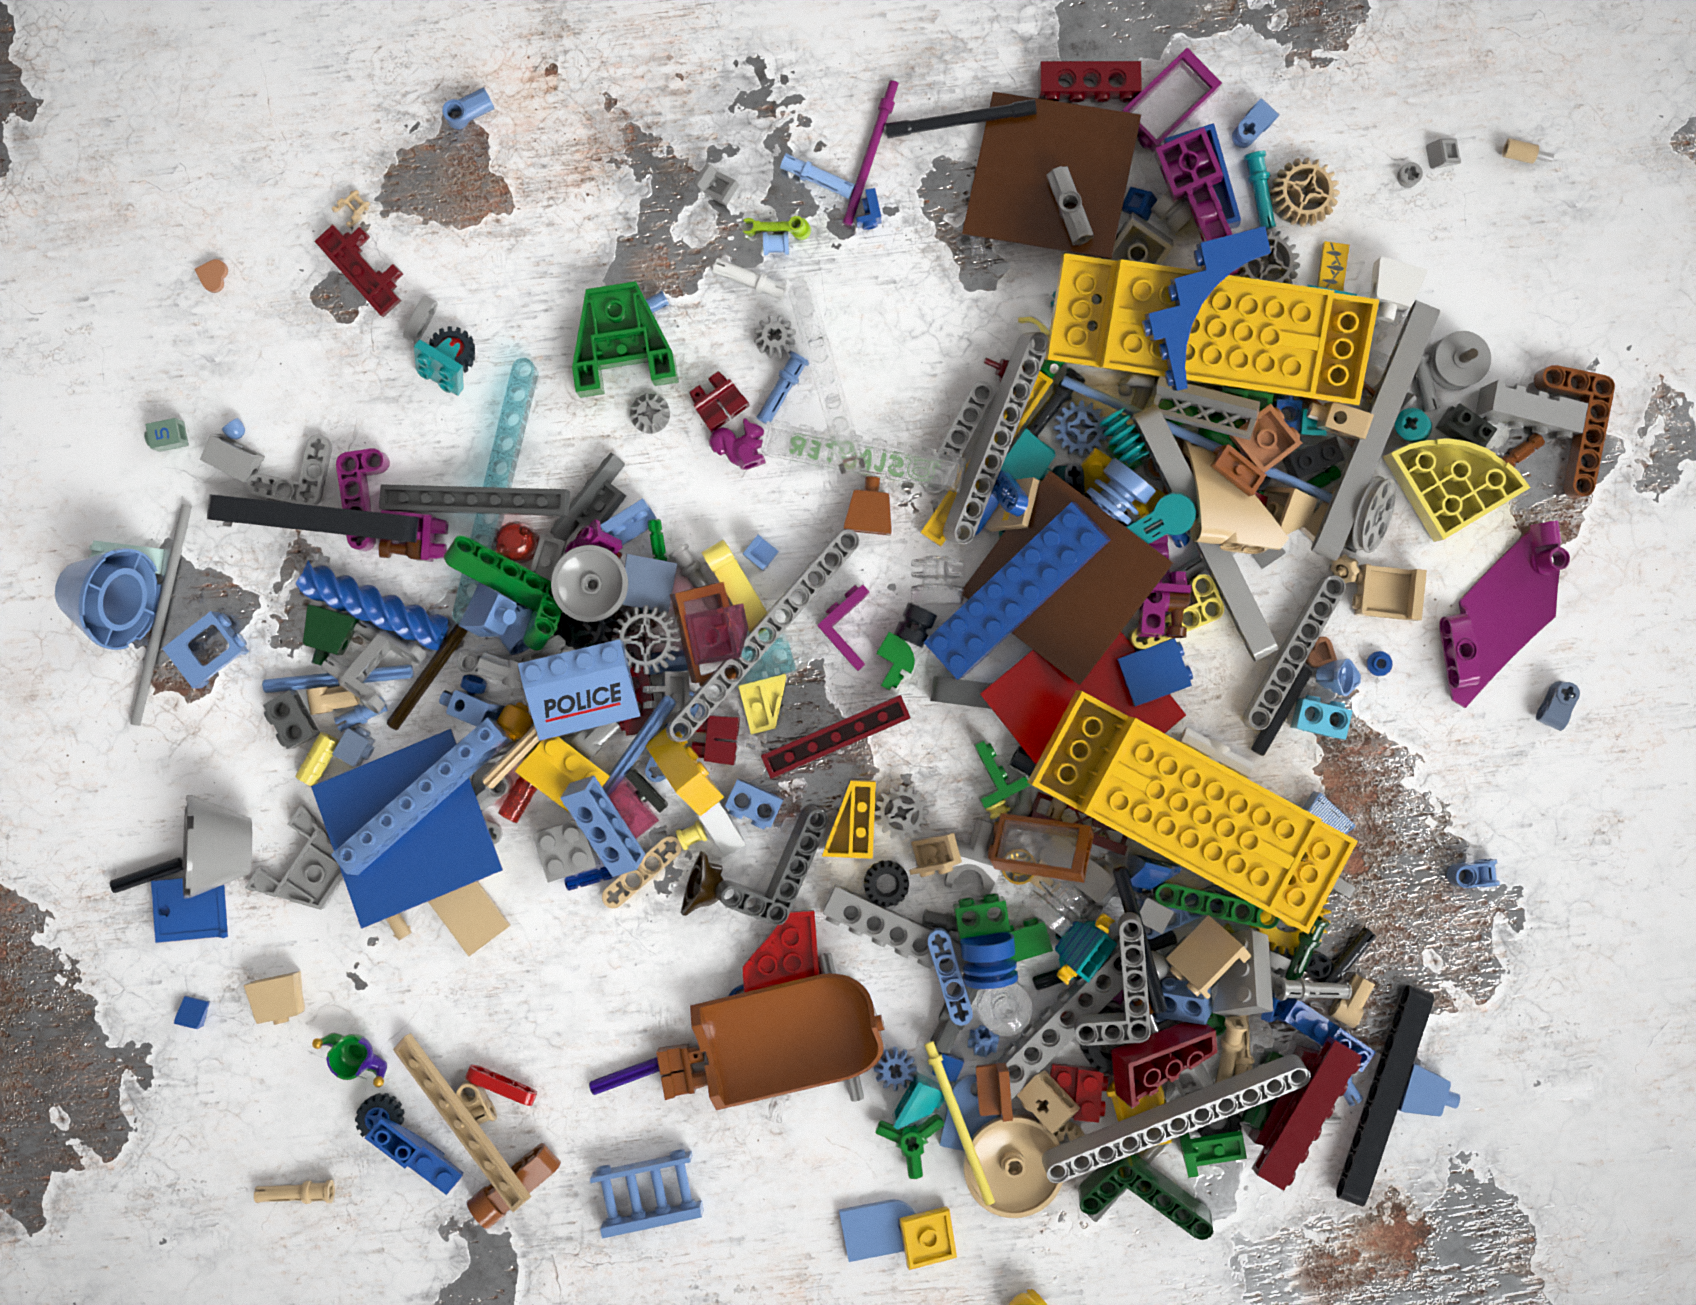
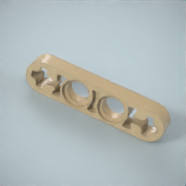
M669 835L663 838L646 853L637 870L622 874L609 885L602 894L604 905L612 909L618 908L682 852V846L678 837ZM666 841L670 843L675 841L677 843L675 847L677 852H668L664 856L668 860L664 862L662 856L655 852V850L659 848L661 853L667 847ZM650 856L656 857L659 861V867L653 871L645 866V860ZM636 873L639 876L640 883L638 886L631 887L627 884L626 877L628 874ZM620 881L623 888L629 891L630 894L626 895L624 891L618 896V903L615 900L610 902L608 900L610 897L609 891L616 892L621 887L617 884Z

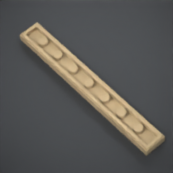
M412 1034L404 1036L394 1047L393 1051L510 1210L515 1212L532 1196Z

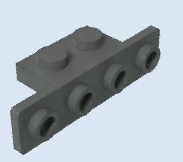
M612 452L609 453L592 477L587 480L579 494L571 501L568 516H561L557 519L550 533L560 540L567 541L579 524L585 527L596 519L600 521L601 525L609 520L626 498L623 492L611 484L625 466V463Z

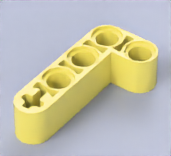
M721 540L701 553L719 582H724L726 594L750 632L767 611L724 540ZM760 628L758 635L766 631V629Z
M1208 575L1194 576L1188 582V585H1191L1190 597L1193 604L1189 605L1184 610V613H1190L1193 621L1190 626H1186L1182 622V626L1187 628V632L1219 619L1224 613V604L1213 579ZM1199 579L1206 583L1204 593L1198 592L1195 587ZM1207 603H1212L1216 607V612L1213 616H1209L1205 612ZM1171 613L1165 615V622L1169 626H1172ZM1137 627L1128 634V641L1138 650L1146 649L1171 639L1163 635L1160 638H1156L1155 641L1153 637H1148L1143 640V643L1136 642L1135 638L1138 637Z

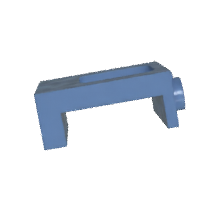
M210 611L162 648L192 688H203L209 683V678L235 658L249 653L245 646L247 645L246 640L242 635L233 631L230 627L232 623L224 613L220 614V612ZM210 625H215L229 643V648L209 664L203 666L190 650L188 643Z

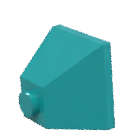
M917 1071L914 1075V1081L910 1082L892 1113L893 1127L900 1129L932 1114L935 1108L939 1109L945 1100L940 1085Z

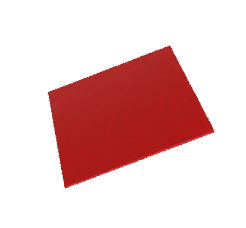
M1120 632L1080 685L1032 650L980 693L1036 765L1076 690L1083 691L1121 713L1137 718L1164 734L1186 716L1170 694L1138 706H1133L1132 698L1124 682V676L1117 659L1137 651L1122 632ZM1068 805V806L1071 808L1072 811H1074V810L1076 809V808H1074V807Z

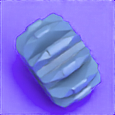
M896 1046L893 1047V1054L884 1049L883 1054L885 1058L881 1057L878 1061L881 1065L874 1066V1072L879 1073L876 1076L877 1082L885 1080L883 1083V1088L885 1089L890 1084H893V1091L898 1090L897 1084L900 1083L906 1089L907 1083L905 1079L913 1082L914 1076L911 1073L917 1071L916 1066L910 1065L914 1062V1057L909 1056L905 1058L907 1056L906 1049H903L898 1054ZM895 1064H898L900 1072L891 1073L890 1066L893 1065L895 1067Z

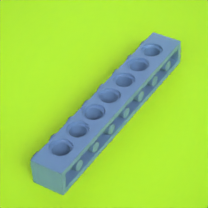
M487 717L331 854L346 874L359 875L512 739L497 721Z

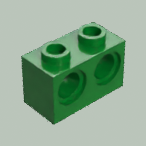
M993 893L984 895V899L962 898L958 900L959 903L953 904L959 938L963 939L1010 931L1004 897ZM992 907L1000 909V914L996 918H989L987 916L988 910ZM967 911L975 913V918L971 922H964L962 920L963 914Z

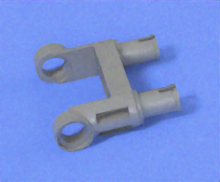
M359 620V623L362 625L357 623L354 627V632L370 641V644L350 667L344 666L332 656L326 658L329 663L324 661L321 669L338 679L340 686L360 698V701L369 710L379 714L384 708L385 703L375 695L376 692L363 684L365 679L390 650L410 663L413 661L417 664H420L427 655L415 643H406L388 630H379L369 622Z

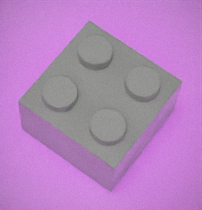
M575 820L532 834L548 883L600 865L596 851L592 848Z

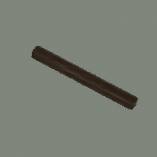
M460 623L454 626L439 650L434 654L389 717L387 725L397 731L468 633L467 630L459 626Z

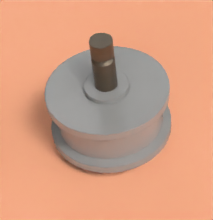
M1457 331L1439 340L1429 353L1431 359L1428 363L1433 380L1439 386L1448 390H1462L1476 384L1485 377L1491 365V352L1487 343L1482 337L1470 331Z

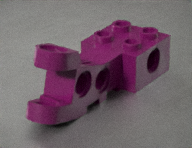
M1200 128L1156 147L1155 158L1173 202L1184 197L1186 198L1202 242L1233 235L1213 188L1214 184L1222 181L1223 173L1205 128ZM1240 267L1231 272L1229 275H1234L1235 273H1237Z

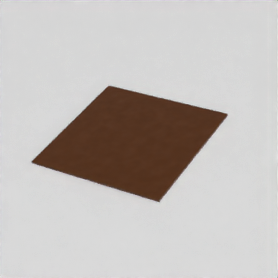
M993 92L990 107L1035 99L1037 114L986 121L962 234L1112 259L1142 114ZM1060 166L1068 167L1077 193L1081 196L1082 206L1094 234V238L1082 245L1072 244L1065 223L1059 215V208L1047 179V174ZM1070 202L1065 204L1064 207L1066 209H1073L1076 207V204Z
M1049 471L1038 486L1028 528L1006 530L963 587L960 594L969 600L1071 502H1076L1111 540L1021 623L1012 634L1080 685L1170 569L1173 562L1116 519L1109 516L1052 471Z

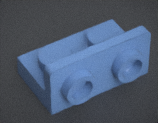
M642 498L601 524V528L605 533L620 539L623 546L647 531L648 520L657 519L648 503Z

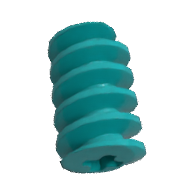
M1123 408L1104 418L1099 423V427H1108L1104 432V436H1113L1108 444L1110 446L1118 445L1113 454H1122L1118 460L1128 465L1149 454L1150 451L1140 450L1145 445V442L1135 441L1141 434L1140 432L1131 433L1136 424L1126 423L1131 415H1122L1121 413L1126 409Z
M1407 408L1398 414L1395 421V429L1403 439L1416 443L1425 441L1430 436L1432 422L1422 410ZM1412 421L1416 422L1417 428L1415 430L1411 429L1410 423Z

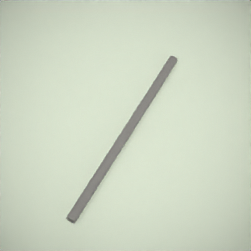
M185 504L181 505L130 721L132 725L141 726L192 506Z

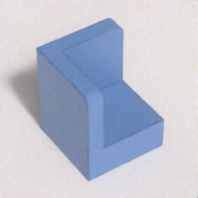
M758 534L744 551L743 555L761 570L765 571L779 551Z

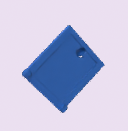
M183 878L151 881L155 943L228 937L224 885L191 898H183Z

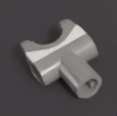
M977 818L969 843L956 840L962 862L952 866L953 871L946 873V887L952 888L954 880L957 879L961 872L974 870L981 877L982 888L980 897L984 898V895L991 893L1000 870L994 869L991 861L988 859L989 847L993 844L995 837L993 834L995 823Z

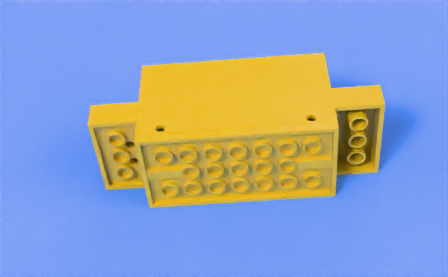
M1064 253L1061 257L1045 360L1165 378V371L1168 370L1166 360L1161 359L1159 344H1162V340L1151 341L1150 336H1145L1142 321L1146 320L1145 314L1176 306L1175 301L1171 302L1168 293V286L1171 285L1170 279L1201 271L1123 259L1114 261ZM1228 275L1213 289L1204 301L1192 324L1186 348L1185 370L1187 381L1359 405L1379 299L1334 293V290ZM1093 295H1096L1099 298V302L1097 304H1094L1092 302ZM1089 321H1092L1094 323V329L1092 331H1090L1087 327Z
M1076 690L1027 783L1309 934L1358 842L1322 822L1321 818L1137 718L1129 717L1085 692Z

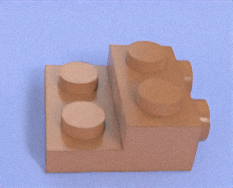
M1269 404L1259 412L1250 440L1232 435L1229 436L1243 455L1264 473L1303 444L1297 430L1288 426L1284 421V415L1281 410L1273 407L1272 404ZM1247 421L1238 429L1247 431L1250 421Z

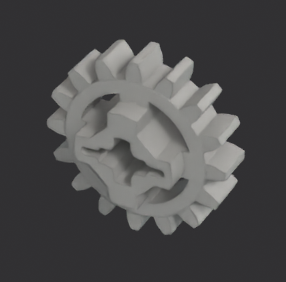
M899 785V791L889 787L891 794L887 795L882 792L883 802L876 801V804L881 807L880 810L875 811V815L881 816L876 823L877 825L884 824L882 832L886 833L890 830V837L892 839L896 834L900 835L901 840H904L905 834H909L911 838H914L913 831L916 829L921 833L922 829L919 825L921 823L927 824L928 822L923 818V815L929 814V810L922 807L927 804V801L919 800L920 792H917L915 795L912 794L913 787L911 786L907 791H904L903 785ZM900 796H908L911 799H913L914 802H911L909 804L901 801ZM892 800V809L885 814V807ZM902 806L903 809H909L905 813L906 817L904 819L900 816H894L898 812L897 807ZM919 811L918 818L912 825L910 821L912 814ZM898 822L903 825L904 829L894 828L889 823Z

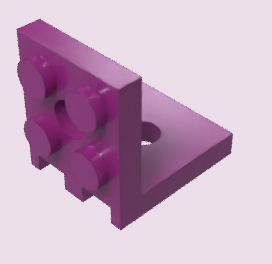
M855 584L844 594L847 599L840 605L836 601L825 611L828 616L817 626L850 664L859 671L865 663L833 628L836 623L869 595L870 592L864 585L858 588Z

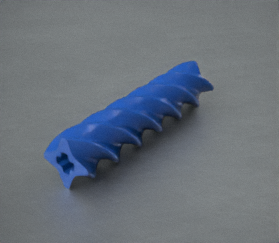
M309 560L303 573L296 581V586L300 592L308 598L325 602L333 609L339 611H348L357 619L371 621L374 625L384 630L395 631L402 638L418 641L421 645L431 650H439L444 637L450 629V626H447L448 619L441 614L428 616L425 609L420 605L405 606L396 595L381 596L375 586L364 585L359 587L353 577L349 575L335 577L333 571L328 566L312 567Z

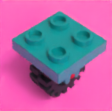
M448 326V331L446 332L443 328L439 329V335L435 332L433 339L430 338L429 344L419 339L414 345L415 369L422 378L426 380L431 379L436 382L443 391L447 393L452 392L459 396L464 389L463 371L464 373L468 372V366L472 368L473 360L475 361V343H473L472 336L468 337L467 331L464 330L461 333V328L456 327V331H452V326Z

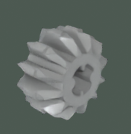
M770 315L768 316V324L763 320L759 321L763 329L754 330V333L760 336L754 339V343L761 345L759 348L760 353H764L768 349V358H772L774 352H777L778 358H782L781 350L789 354L791 349L788 345L796 344V340L791 338L796 335V330L789 329L791 326L789 320L782 324L783 317L779 315L777 322H773V317ZM773 333L777 335L778 333H780V340L777 341L776 339H773L772 341H770V334Z

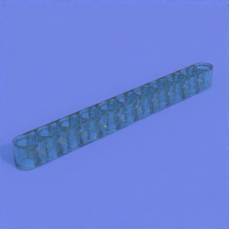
M519 358L512 365L483 487H512L539 375L538 368L527 358ZM526 365L530 366V374L525 377L520 376L521 368ZM518 390L525 391V397L521 401L514 400V394ZM512 414H518V423L510 426L508 424L509 417ZM507 438H512L513 446L509 450H503V441ZM506 462V472L498 475L496 472L497 465ZM476 514L470 539L479 543V539L487 535L489 537L487 548L496 552L505 515L495 514V520L487 524L484 519L485 514ZM463 573L461 574L452 612L453 620L457 624H460L462 620L461 613L468 607L472 598L467 594L468 586L471 584L478 586L479 584L478 581Z

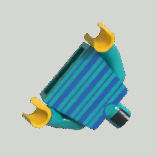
M1102 913L1097 920L1086 921L1084 924L1075 921L1069 929L1062 926L1056 931L1055 937L1059 942L1055 946V951L1060 955L1058 958L1060 970L1057 973V977L1066 985L1077 975L1088 983L1091 981L1117 946V943L1107 935L1111 924L1115 920Z

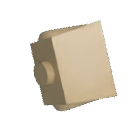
M301 971L255 980L243 985L256 1024L273 1021L274 1025L289 1021V1017L297 1016L305 1009Z

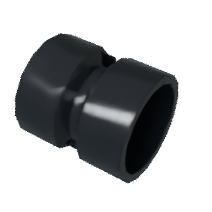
M908 602L903 613L904 621L898 623L894 635L923 648V642L928 637L926 631L927 629H932L937 615ZM912 623L919 626L916 631L911 630Z

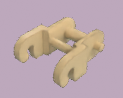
M358 190L351 191L345 200L341 198L337 201V207H332V211L335 213L345 205L353 211L352 221L346 223L348 228L353 227L361 220L360 215L365 210L367 211L370 206L369 201L364 202L358 196ZM353 200L360 205L357 210L351 204Z

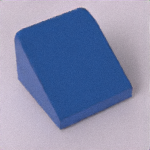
M1130 186L1123 202L1122 211L1130 215L1134 212L1145 221H1148L1152 214L1151 208L1157 202V198L1151 191Z
M184 996L174 1019V1024L193 1029L203 1027L210 1002Z
M939 1052V1055H942L943 1058L941 1062L948 1080L955 1083L964 1065V1058L950 1053L948 1055Z

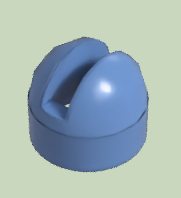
M236 418L225 425L222 431L231 439H239L244 435L245 428L240 419Z

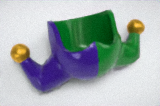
M330 1033L321 1039L315 1038L313 1040L312 1046L315 1049H320L322 1046L332 1047L327 1053L326 1061L328 1068L336 1077L342 1080H352L366 1070L376 1075L373 1080L375 1087L379 1088L384 1085L383 1078L387 1070V1062L373 1053L371 1043L364 1036L359 1034L344 1036L338 1033Z

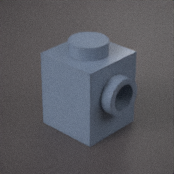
M363 727L347 728L332 755L353 767L361 766L364 759L368 760L375 749L372 746L375 739L370 737L371 732Z

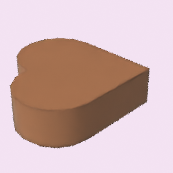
M214 259L194 269L206 290L211 293H218L223 289V279L228 274V267L224 262Z
M1327 637L1318 638L1305 661L1309 667L1318 668L1326 663L1337 660L1331 641Z

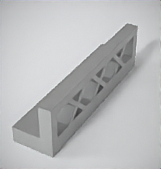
M1159 377L1157 394L1153 404L1159 407L1161 398L1172 401L1175 405L1174 408L1168 411L1160 409L1164 418L1250 440L1259 414V401L1188 383L1187 389L1174 391L1172 386L1168 387L1166 378ZM1194 406L1197 407L1200 413L1190 417L1186 416L1182 409ZM1214 412L1221 413L1225 420L1214 423L1209 420L1208 415ZM1240 418L1250 421L1247 431L1235 428L1232 422Z

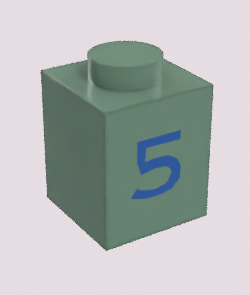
M172 418L145 424L147 431L144 433V437L150 449L161 452L189 446L184 421Z

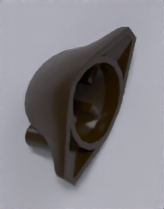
M700 851L686 885L680 912L683 916H687L695 909L710 906L718 901L715 890L717 885L724 881L721 876L723 866L709 863L708 857L703 851Z

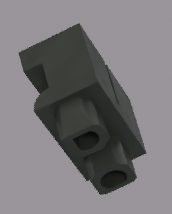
M1461 403L1456 407H1449L1435 427L1451 439L1468 441L1482 447H1486L1497 431L1496 427Z

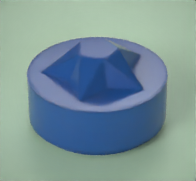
M468 674L462 677L460 686L470 694H483L487 682L481 677Z

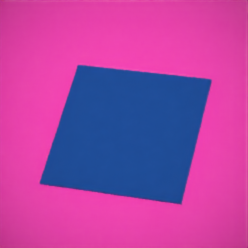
M452 729L311 786L334 851L457 744ZM468 778L359 875L346 874L341 867L340 870L360 927L363 929L501 872L503 868L470 778Z

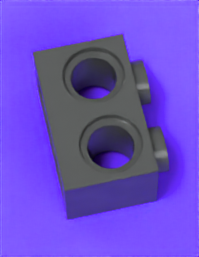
M289 690L263 704L266 710L264 712L266 720L269 724L274 725L278 732L276 738L280 745L286 747V749H294L320 734L297 690ZM282 703H285L288 707L286 716H282L279 712ZM294 725L300 729V735L297 739L291 734Z

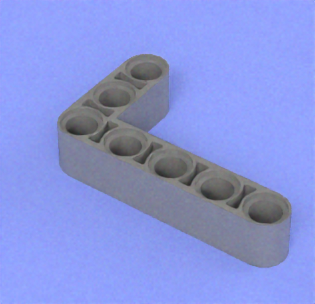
M1133 912L1124 913L1118 921L1125 1012L1079 1016L1074 1023L1076 1040L1082 1045L1141 1043L1150 1036L1144 934L1141 919ZM1130 922L1137 924V928L1131 932L1124 929V926ZM1129 948H1136L1139 950V953L1132 957L1128 956L1126 951ZM1132 973H1138L1141 975V978L1138 981H1130L1128 976ZM1139 998L1143 1002L1139 1006H1132L1130 1001ZM1137 1023L1145 1026L1140 1031L1132 1029V1026ZM1109 1025H1116L1118 1026V1030L1115 1032H1108L1106 1031V1027ZM1084 1026H1089L1093 1030L1088 1034L1080 1032V1029Z

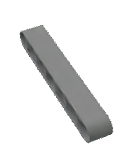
M1336 575L1320 579L1243 714V722L1248 728L1263 730L1271 723L1345 592V582L1341 577ZM1328 581H1332L1336 586L1333 594H1330L1326 589ZM1317 602L1323 606L1321 616L1314 612V606ZM1305 624L1311 629V634L1308 638L1304 637L1301 632ZM1292 646H1295L1299 651V655L1295 660L1289 655V650ZM1280 668H1283L1287 675L1286 679L1282 682L1278 680L1276 675ZM1267 690H1271L1274 693V700L1271 703H1267L1264 699V694ZM1258 711L1262 716L1260 724L1255 725L1252 722V715Z

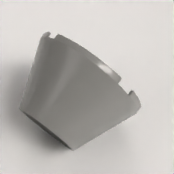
M186 795L187 806H185L183 835V898H191L250 874L252 861V820L250 817L199 797Z

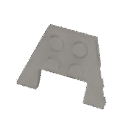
M300 805L287 825L308 838V842L281 881L262 868H258L245 888L250 891H258L272 897H280L294 903L322 910L343 881V876L338 863L331 855L334 850L329 836L304 805Z

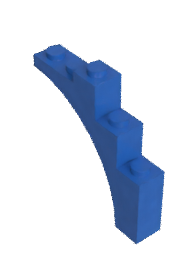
M1265 226L1196 244L1197 250H1194V259L1197 267L1201 266L1202 271L1170 279L1171 285L1168 286V293L1171 302L1175 301L1176 306L1145 314L1146 320L1142 321L1145 336H1150L1151 341L1162 340V344H1159L1161 359L1166 360L1168 370L1165 371V378L1168 387L1172 386L1174 391L1188 388L1185 370L1187 342L1192 324L1204 301L1213 289L1231 272L1251 260L1271 253Z

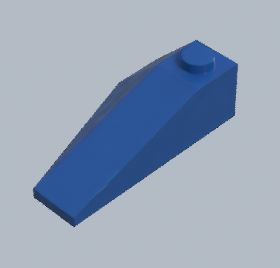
M1133 853L1128 854L1125 866L1128 869L1134 891L1142 893L1143 889L1152 890L1179 874L1182 869L1177 864Z

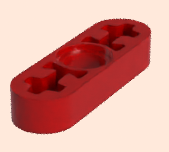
M471 1064L465 1076L466 1080L526 1106H532L537 1096V1091L533 1088L479 1065Z

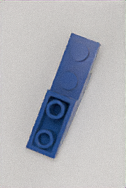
M1296 998L1290 1000L1280 1015L1281 1019L1321 1046H1323L1327 1037L1330 1036L1362 1056L1360 1060L1361 1066L1358 1070L1361 1073L1376 1053L1373 1049L1302 1001L1296 1000Z
M381 1117L365 1136L367 1141L404 1169L408 1166L445 1195L451 1191L463 1176L464 1172L444 1158L445 1153L419 1135L391 1120Z

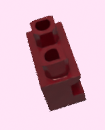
M719 371L708 379L715 389L708 395L700 385L689 392L694 402L695 410L711 433L730 421L717 402H720L731 419L750 406L747 399L740 393L731 379L727 380Z
M710 715L695 731L706 733V743L692 742L691 748L698 757L704 758L706 762L735 765L738 742L715 740V738L738 740L740 717Z

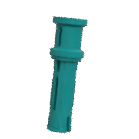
M1256 151L1243 156L1244 161H1247L1249 176L1247 179L1253 185L1260 227L1265 226L1267 229H1272L1276 227L1267 182L1270 179V172L1267 171L1264 157L1266 156V151Z

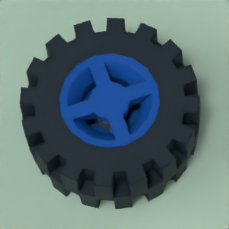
M377 1093L360 1105L356 1112L355 1122L358 1123L356 1129L361 1130L360 1135L362 1137L366 1136L383 1116L402 1125L405 1112L404 1109H401V1102H397L395 1096L389 1097L388 1093L383 1095Z

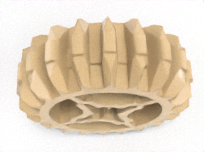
M1309 157L1305 158L1303 163L1299 158L1293 161V165L1288 162L1284 166V170L1280 169L1277 172L1278 178H1274L1272 181L1275 187L1270 190V194L1276 197L1271 200V203L1279 204L1275 213L1283 211L1285 214L1282 216V220L1290 217L1291 225H1295L1299 220L1301 227H1304L1307 222L1314 226L1317 220L1320 222L1326 219L1325 215H1330L1333 212L1332 207H1335L1338 203L1335 197L1340 194V191L1334 188L1339 184V181L1331 180L1335 172L1327 173L1325 171L1328 168V164L1319 167V159H1316L1312 164ZM1307 175L1302 182L1296 180L1295 182L1289 181L1293 176ZM1315 181L1319 183L1321 189L1316 186ZM1306 186L1305 190L1308 191L1306 193L1308 195L1303 200L1304 195L1302 194L1303 191L1301 190ZM1288 195L1293 197L1294 204L1290 201ZM1307 203L1321 204L1316 209L1303 210Z

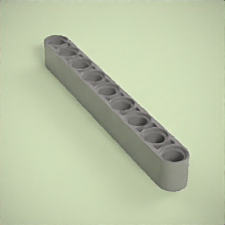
M1042 332L1023 333L1017 340L945 522L943 535L949 542L968 544L975 536L1046 356L1048 337ZM1033 339H1034V341H1035V346H1034V348L1032 347V340H1033ZM1023 363H1025L1026 366L1024 372L1022 370ZM1014 386L1016 387V394H1015V396H1014V394H1013V388H1014ZM1005 409H1006V411H1007V417H1006V419H1004V415H1003ZM997 433V435H998V440H997V442L995 443V441H994V436H995V434ZM986 457H988V460H989L987 466L985 465V458H986ZM979 480V488L976 490L975 484ZM968 503H969V504H970V511L967 513V512H966V506H967ZM960 527L961 533L957 537V529Z

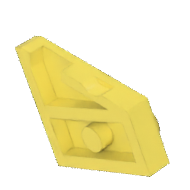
M786 674L739 686L751 735L776 728L787 678Z

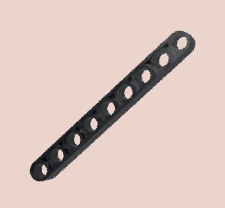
M209 494L207 509L208 520L417 543L419 517L212 494Z
M1406 985L1402 991L1337 1185L1336 1197L1338 1199L1361 1207L1367 1203L1433 1006L1434 994L1432 992L1411 985Z

